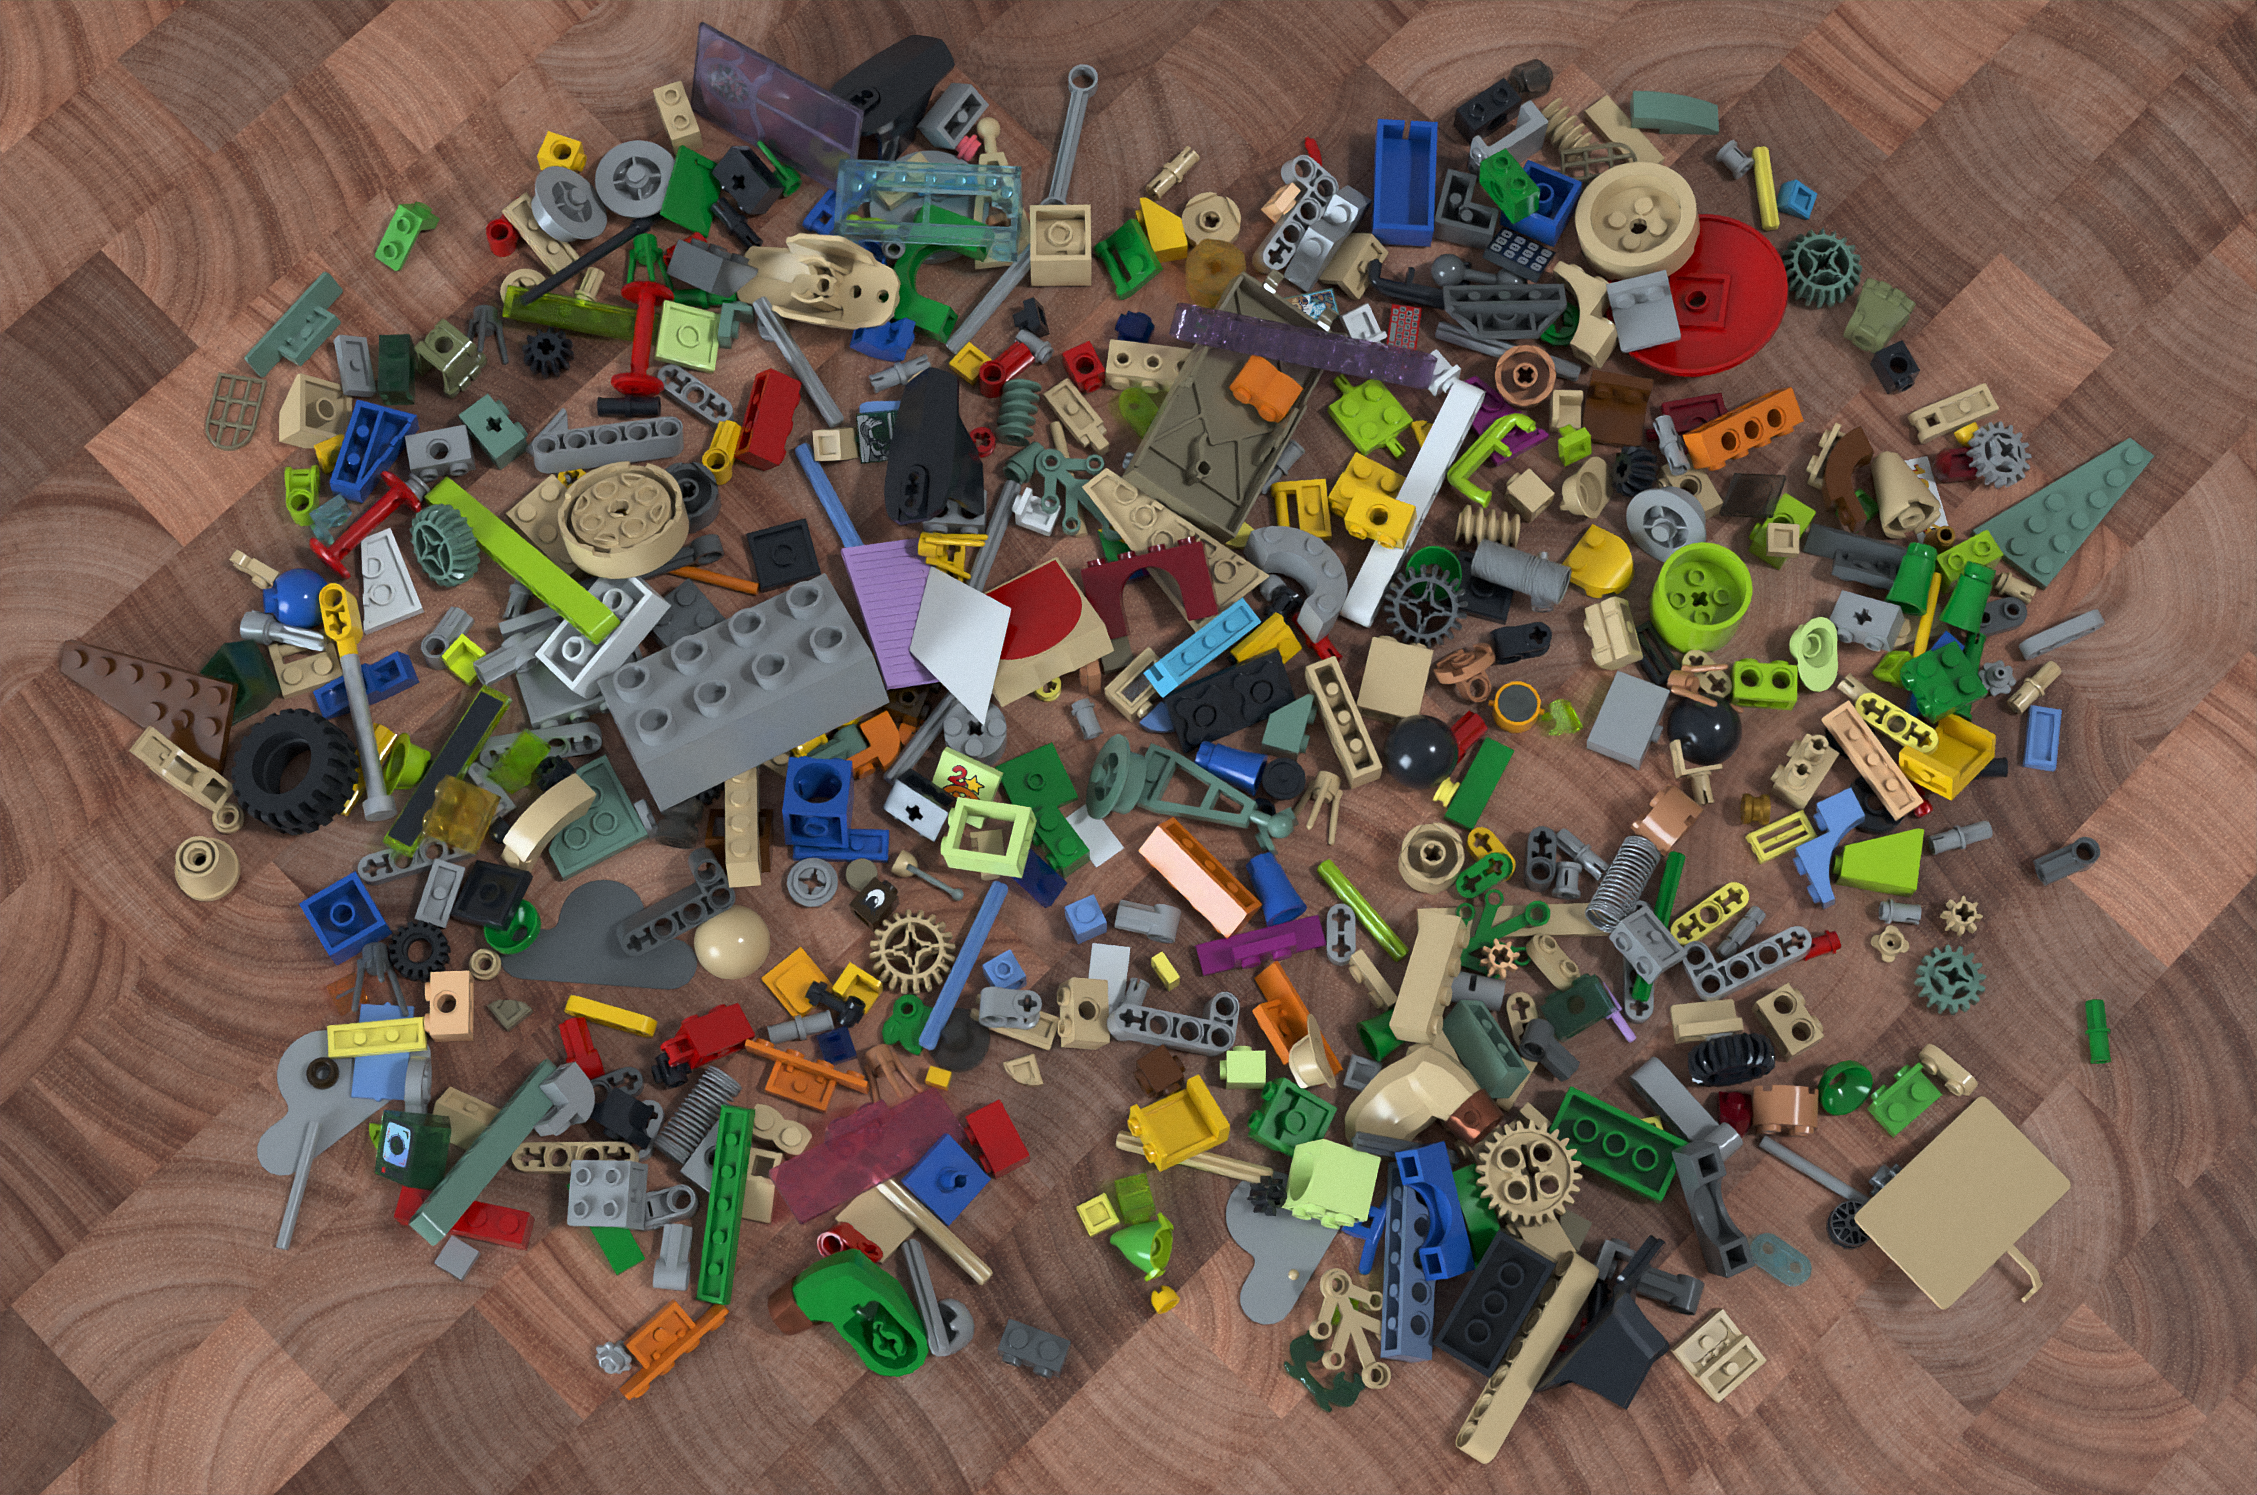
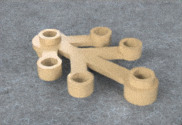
M1329 1269L1322 1275L1320 1280V1290L1325 1298L1319 1317L1309 1327L1310 1335L1314 1339H1327L1332 1333L1330 1323L1336 1306L1338 1307L1341 1314L1331 1350H1327L1323 1354V1365L1330 1370H1338L1343 1367L1345 1363L1344 1353L1350 1336L1363 1366L1361 1373L1363 1383L1371 1389L1384 1388L1391 1379L1390 1369L1385 1363L1376 1362L1362 1330L1363 1328L1375 1333L1377 1339L1381 1340L1382 1321L1354 1310L1349 1300L1351 1298L1362 1302L1363 1307L1368 1311H1378L1383 1305V1295L1378 1291H1367L1353 1285L1350 1276L1342 1269ZM1333 1279L1337 1282L1335 1291L1332 1288ZM1372 1295L1376 1298L1374 1307L1370 1304ZM1320 1323L1324 1327L1322 1335L1317 1330ZM1333 1354L1337 1358L1335 1365H1332L1330 1360ZM1372 1370H1374L1376 1374L1374 1381L1371 1380Z

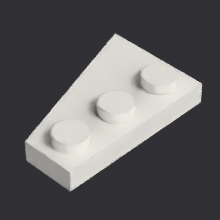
M391 528L366 537L361 542L365 619L363 622L364 632L368 635L424 613V610Z

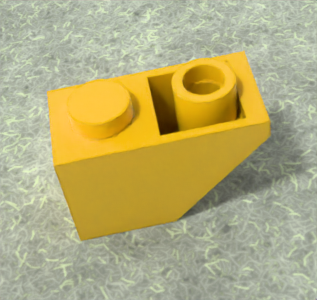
M1146 197L1139 198V210H1135V218L1138 220L1141 228L1143 227L1144 234L1159 262L1164 263L1187 258L1188 244L1182 219Z

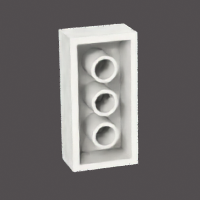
M640 576L625 579L599 577L588 590L589 593L608 607L620 621V624L599 645H595L564 619L535 654L572 691L587 700L594 699L601 691L597 680L616 672L671 607Z

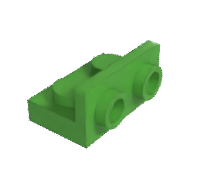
M1920 1062L1913 1068L1908 1064L1905 1065L1893 1076L1897 1080L1896 1083L1889 1089L1884 1084L1870 1096L1874 1102L1867 1110L1893 1138L1942 1096L1940 1091L1920 1071L1923 1068Z

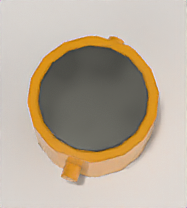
M1512 681L1503 685L1497 691L1495 699L1488 702V706H1493L1492 716L1495 723L1502 730L1509 733H1522L1529 730L1536 723L1538 715H1544L1545 709L1540 708L1541 699L1537 691L1530 684L1522 681Z

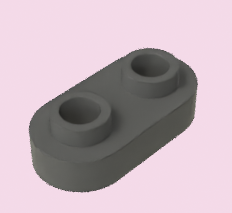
M2015 597L1988 602L1983 614L1987 618L1988 623H1981L1980 633L1989 637L2019 628L2027 617L2025 604ZM2007 608L2015 609L2017 615L2009 614Z

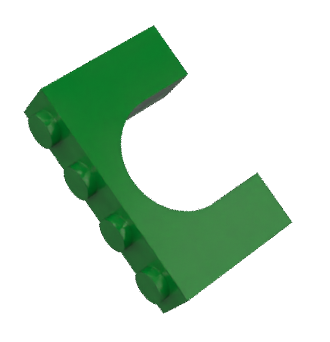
M924 202L921 210H918L914 216L913 228L909 236L903 240L906 247L905 253L898 258L896 264L891 266V269L896 272L901 285L899 289V304L895 308L894 316L888 322L894 323L906 317L916 322L914 332L946 343L958 319V315L950 306L918 294L916 289L917 272L928 257L942 251L956 252L984 263L996 237L991 228L984 223ZM889 294L885 296L879 295V299L883 300V302H886L889 298Z

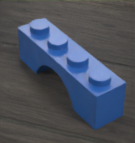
M1445 1141L1422 1144L1395 1152L1402 1185L1412 1187L1418 1191L1425 1200L1429 1210V1233L1425 1242L1418 1249L1425 1280L1448 1279L1475 1270Z

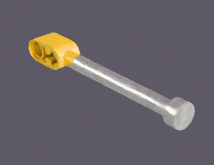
M331 583L323 587L319 594L326 634L337 642L368 799L362 803L365 819L367 821H382L394 817L397 814L394 797L387 795L357 649V644L363 636L358 604L353 594L341 585ZM342 596L341 602L334 606L335 600Z

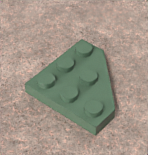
M606 754L577 769L576 774L597 795L586 815L573 821L557 833L555 838L552 839L549 853L564 881L649 838Z

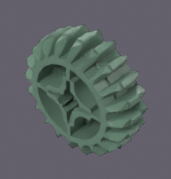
M1824 228L1819 231L1818 235L1811 229L1807 232L1806 236L1800 233L1795 241L1788 243L1787 250L1783 252L1781 259L1787 275L1788 292L1796 291L1795 301L1803 297L1806 299V306L1810 305L1811 301L1816 302V306L1819 309L1826 302L1829 308H1831L1836 301L1841 304L1847 296H1851L1854 293V287L1858 286L1860 282L1859 275L1862 272V266L1859 265L1861 258L1860 255L1853 254L1856 249L1855 245H1845L1847 242L1846 236L1839 240L1836 238V230L1829 236L1826 235ZM1835 259H1836V260L1839 262V264L1841 265L1842 270H1843V274H1841V273L1839 272L1840 269L1835 265V263H1834V260H1835ZM1798 262L1802 264L1801 268L1807 272V278L1801 273ZM1827 263L1826 267H1824L1823 270L1819 269L1818 272L1814 274L1818 267L1822 268Z
M443 503L434 504L416 513V517L412 519L413 526L409 528L413 536L410 542L414 546L412 552L418 558L417 563H420L423 567V573H428L431 581H436L439 586L445 585L447 588L469 581L470 578H473L474 573L478 572L477 564L480 563V558L477 554L480 552V549L476 546L478 539L472 533L473 527L468 526L467 518L461 517L459 509L454 510L450 504L444 505Z

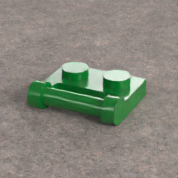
M1129 219L1111 236L1099 242L1093 248L1096 256L1102 259L1117 287L1115 291L1120 300L1133 296L1164 270L1138 220ZM1115 249L1118 251L1132 278L1129 282L1126 281L1112 254V251Z

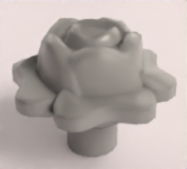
M2001 660L1995 663H1985L1983 670L1978 673V677L1987 691L1989 690L1991 696L2009 694L2011 687L2016 683L2012 675L2013 668L2005 666Z
M618 1340L615 1345L608 1341L605 1345H598L596 1347V1358L599 1360V1366L609 1374H621L623 1371H629L632 1368L630 1364L632 1358L626 1353L628 1348L623 1344L624 1341Z

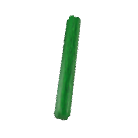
M1671 851L1668 855L1653 911L1666 928L1668 927L1686 858L1684 854ZM1637 973L1632 998L1637 1001L1647 1002L1653 983L1648 984Z

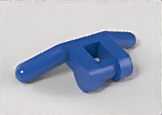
M1387 1195L1379 1208L1370 1205L1368 1217L1373 1219L1370 1229L1361 1226L1362 1222L1354 1223L1353 1227L1343 1226L1342 1228L1344 1233L1365 1240L1358 1267L1359 1272L1363 1275L1371 1272L1377 1245L1386 1225Z

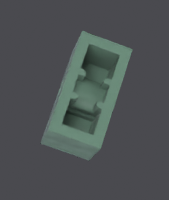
M486 394L458 416L462 425H466L470 436L497 468L502 470L526 452L528 444L525 438L528 436V433L518 421L514 424L507 417L510 414L508 409L499 399L495 402L489 394Z

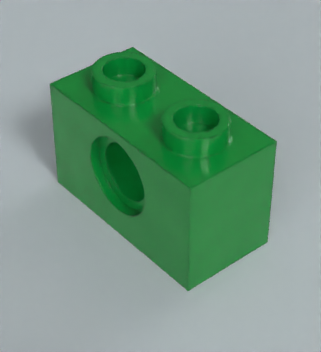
M1506 148L1480 162V185L1512 224L1538 211L1540 189Z

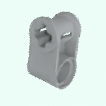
M986 987L981 991L979 1023L989 1028L1032 1029L1039 1022L1042 1000L1037 993L1030 990ZM1024 1008L1029 1009V1012H1025Z
M683 1184L646 1193L644 1230L642 1231L660 1229L665 1224L675 1223L695 1216L700 1208V1200L697 1194L689 1186ZM687 1194L691 1196V1202L688 1207L684 1209L676 1208V1201L681 1195Z

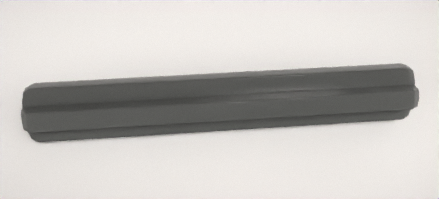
M1361 1131L1356 1132L1355 1137L1351 1138L1354 1150L1396 1158L1395 1152L1422 1145V1143ZM1446 1148L1451 1169H1453L1459 1163L1460 1158L1457 1157L1456 1150Z

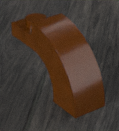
M1861 426L1848 432L1835 445L1828 458L1821 481V493L1826 511L1829 512L1839 508L1837 510L1839 519L1844 526H1848L1851 533L1863 530L1867 521V516L1852 488L1851 475L1859 468L1870 464L1874 454V450Z

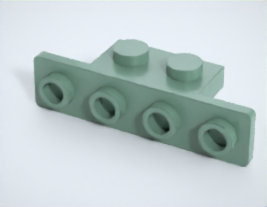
M324 271L245 356L246 362L259 376L265 377L282 357L301 367L341 324L334 314L327 311L343 292V289L328 272Z

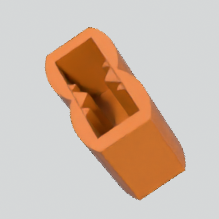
M1255 353L1246 361L1229 386L1238 401L1254 405L1258 410V414L1263 419L1279 423L1285 417L1303 390L1294 379L1278 371L1269 361Z

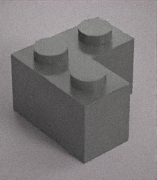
M1448 169L1434 219L1433 238L1485 250L1490 244L1500 209L1471 202L1477 175Z

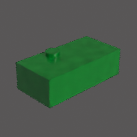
M1572 1086L1567 1090L1548 1131L1551 1134L1554 1130L1559 1129L1557 1137L1559 1141L1565 1138L1570 1139L1565 1148L1567 1150H1577L1571 1160L1580 1161L1582 1164L1580 1167L1657 1204L1662 1202L1677 1170L1671 1151L1689 1144L1685 1140Z

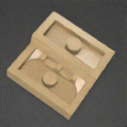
M1717 1308L1670 1349L1683 1367L1716 1403L1722 1401L1767 1361L1750 1338L1740 1332L1722 1308Z

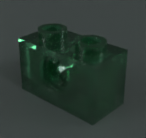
M410 334L379 335L378 393L384 406L415 405L416 351L413 349L415 345Z
M1589 973L1578 977L1572 982L1574 987L1564 993L1562 990L1553 992L1545 998L1546 1003L1540 1006L1547 1021L1555 1028V1034L1560 1041L1566 1042L1619 1010L1603 981L1596 974L1590 976ZM1582 997L1585 1001L1584 1010L1579 1014H1573L1570 1008L1572 1000Z

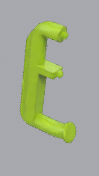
M1513 413L1497 419L1447 472L1448 482L1471 500L1481 504L1483 508H1487L1492 492L1490 490L1486 492L1478 488L1467 479L1494 451L1505 458L1512 455L1509 447L1502 443L1501 440L1515 425L1527 433L1536 430V422L1522 413Z

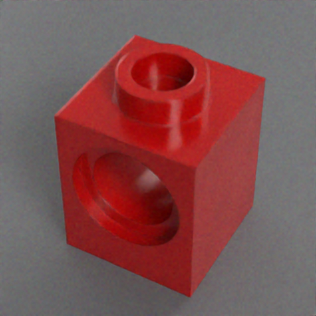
M1090 341L1062 352V365L1071 382L1080 393H1092L1102 387L1105 383V369ZM1089 367L1092 369V372L1082 374L1078 369Z

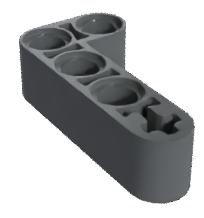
M701 847L691 852L688 858V865L696 880L695 883L634 914L619 924L617 927V937L626 954L636 957L643 955L733 906L736 898L735 892L732 887L729 888L728 878L712 850ZM703 863H712L707 870H698ZM725 888L724 893L720 896H712L716 889ZM688 904H697L693 910L684 911L685 906ZM662 918L669 919L665 925L655 926L658 920ZM648 927L650 932L647 933L645 928ZM635 935L637 938L632 940L630 937Z

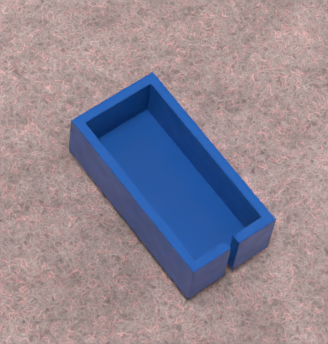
M1378 119L1375 134L1371 234L1381 244L1431 247L1434 232L1438 122L1411 121L1407 140L1402 139L1405 120Z

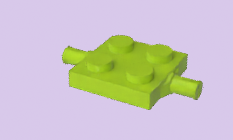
M1344 374L1337 376L1333 383L1340 389L1343 396L1328 406V414L1363 456L1368 455L1375 449L1387 446L1396 459L1403 457L1407 450L1404 449L1396 438L1402 431L1411 426L1413 419L1376 375L1355 387L1350 384Z

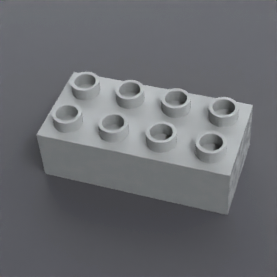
M825 573L809 581L799 582L786 592L752 608L742 609L732 617L694 635L682 637L675 644L637 662L625 664L616 672L597 680L614 722L660 812L889 703L874 656Z

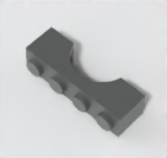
M1698 1139L1671 1151L1708 1273L1729 1278L1754 1267L1755 1264L1746 1235L1736 1227L1730 1218L1722 1198L1721 1183L1727 1172L1718 1144Z

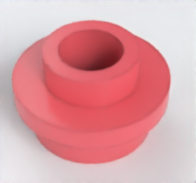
M974 134L969 138L965 135L955 149L959 152L956 158L959 160L963 159L968 163L982 145L977 140L978 136Z

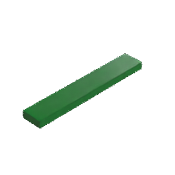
M721 1104L696 1300L721 1305H729L731 1302L756 1109Z

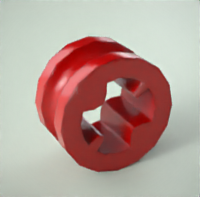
M978 427L970 432L969 435L975 445L977 438L980 440L987 438V447L984 445L977 447L979 458L990 456L996 446L993 432L986 427Z

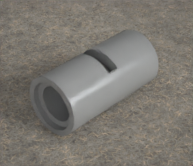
M1460 971L1458 977H1454L1451 986V1002L1458 1003L1459 1000L1483 1001L1488 1010L1499 1012L1506 981Z

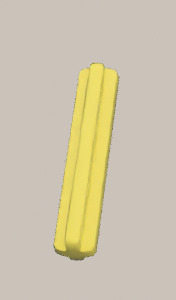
M1765 146L1755 147L1752 152V158L1755 161L1753 168L1762 228L1765 231H1774L1778 229L1780 223L1769 149Z

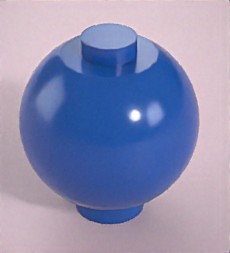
M305 568L291 569L282 573L275 580L272 588L263 589L264 613H273L279 623L304 629L318 626L323 622L319 594L322 588L327 585L326 580L315 571Z

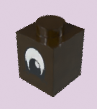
M874 877L849 904L850 911L869 929L875 932L883 924V920L887 919L900 905L897 896L898 890L887 880L880 882Z

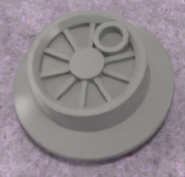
M635 140L619 144L605 154L597 167L595 174L597 193L604 205L618 215L629 218H643L654 215L662 209L675 160L667 150L652 142Z
M560 166L547 167L539 173L535 181L536 194L532 199L531 207L537 223L547 234L562 242H573L578 238H596L604 231L607 224V213L604 203L601 201L597 191L586 179L576 172Z
M1673 486L1647 489L1638 493L1629 503L1626 513L1629 532L1638 546L1653 558L1666 562L1671 554L1681 547L1692 543L1706 542V516L1700 502L1688 491Z

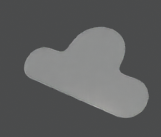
M327 1030L311 1032L300 1037L288 1047L280 1059L277 1070V1082L279 1090L287 1102L288 1112L261 1136L257 1146V1157L261 1166L269 1173L281 1176L296 1172L310 1121L323 1124L314 1158H316L391 1101L382 1099L381 1102H377L375 1099L351 1097L355 1057L332 1059L338 1065L340 1071L339 1079L333 1087L320 1090L314 1088L308 1082L306 1072L309 1064L320 1057L329 1058ZM428 1044L426 1051L410 1052V1058L418 1056L431 1059V1050ZM321 1070L318 1074V1078H327L329 1075V1070Z
M1273 1171L1272 1180L1283 1179L1282 1186L1286 1189L1289 1175ZM1242 1180L1232 1192L1226 1207V1223L1231 1236L1255 1260V1265L1243 1284L1240 1293V1303L1244 1313L1252 1321L1262 1325L1275 1324L1282 1321L1290 1313L1339 1229L1324 1227L1321 1225V1220L1312 1217L1311 1220L1293 1217L1292 1211L1276 1208V1216H1266L1264 1212L1254 1213L1255 1206L1251 1201L1247 1200L1251 1190V1182ZM1292 1269L1299 1272V1277L1296 1280H1291L1288 1276L1289 1271Z

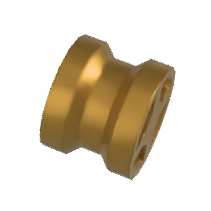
M1743 793L1740 805L1741 823L1750 824L1754 821L1760 825H1768L1771 810L1770 795L1761 794L1759 797H1753L1750 793Z

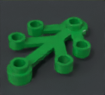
M1497 889L1487 891L1484 895L1485 907L1474 937L1470 938L1467 948L1462 950L1460 957L1461 967L1464 966L1484 973L1487 977V967L1479 966L1481 959L1471 956L1469 953L1479 948L1483 949L1484 946L1492 949L1494 939H1500L1529 924L1535 927L1546 924L1551 915L1548 905L1542 901H1533L1525 907L1524 913L1491 928L1497 909L1504 902V896ZM1491 893L1499 895L1500 900L1497 905L1489 903L1488 896ZM1462 903L1457 906L1455 915L1461 917L1460 909L1463 906L1468 907L1471 910L1470 917L1467 919L1462 918L1467 927L1468 921H1471L1475 916V909L1469 903ZM1533 908L1541 910L1542 917L1539 920H1534L1531 917V910ZM1510 947L1513 953L1518 952L1519 950H1523L1527 953L1526 947ZM1527 954L1525 962H1519L1517 959L1513 962L1518 966H1525L1531 961V958ZM1500 975L1491 976L1490 978L1498 979Z

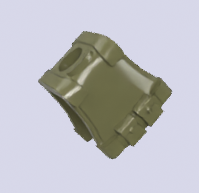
M1867 278L1857 298L1855 311L1842 337L1852 341V344L1867 352L1870 350L1871 353L1875 354L1877 351L1884 349L1890 339L1902 327H1905L1910 319L1909 314L1912 313L1916 303L1909 299L1906 293L1897 288L1894 289L1892 285L1884 281L1880 282Z
M442 318L434 326L435 329L429 332L424 341H420L413 348L418 356L416 370L421 376H424L434 366L438 368L444 377V394L449 398H454L459 394L460 390L463 392L471 385L470 380L474 381L480 375V369L487 364V358L484 353L477 351L476 345L468 337Z

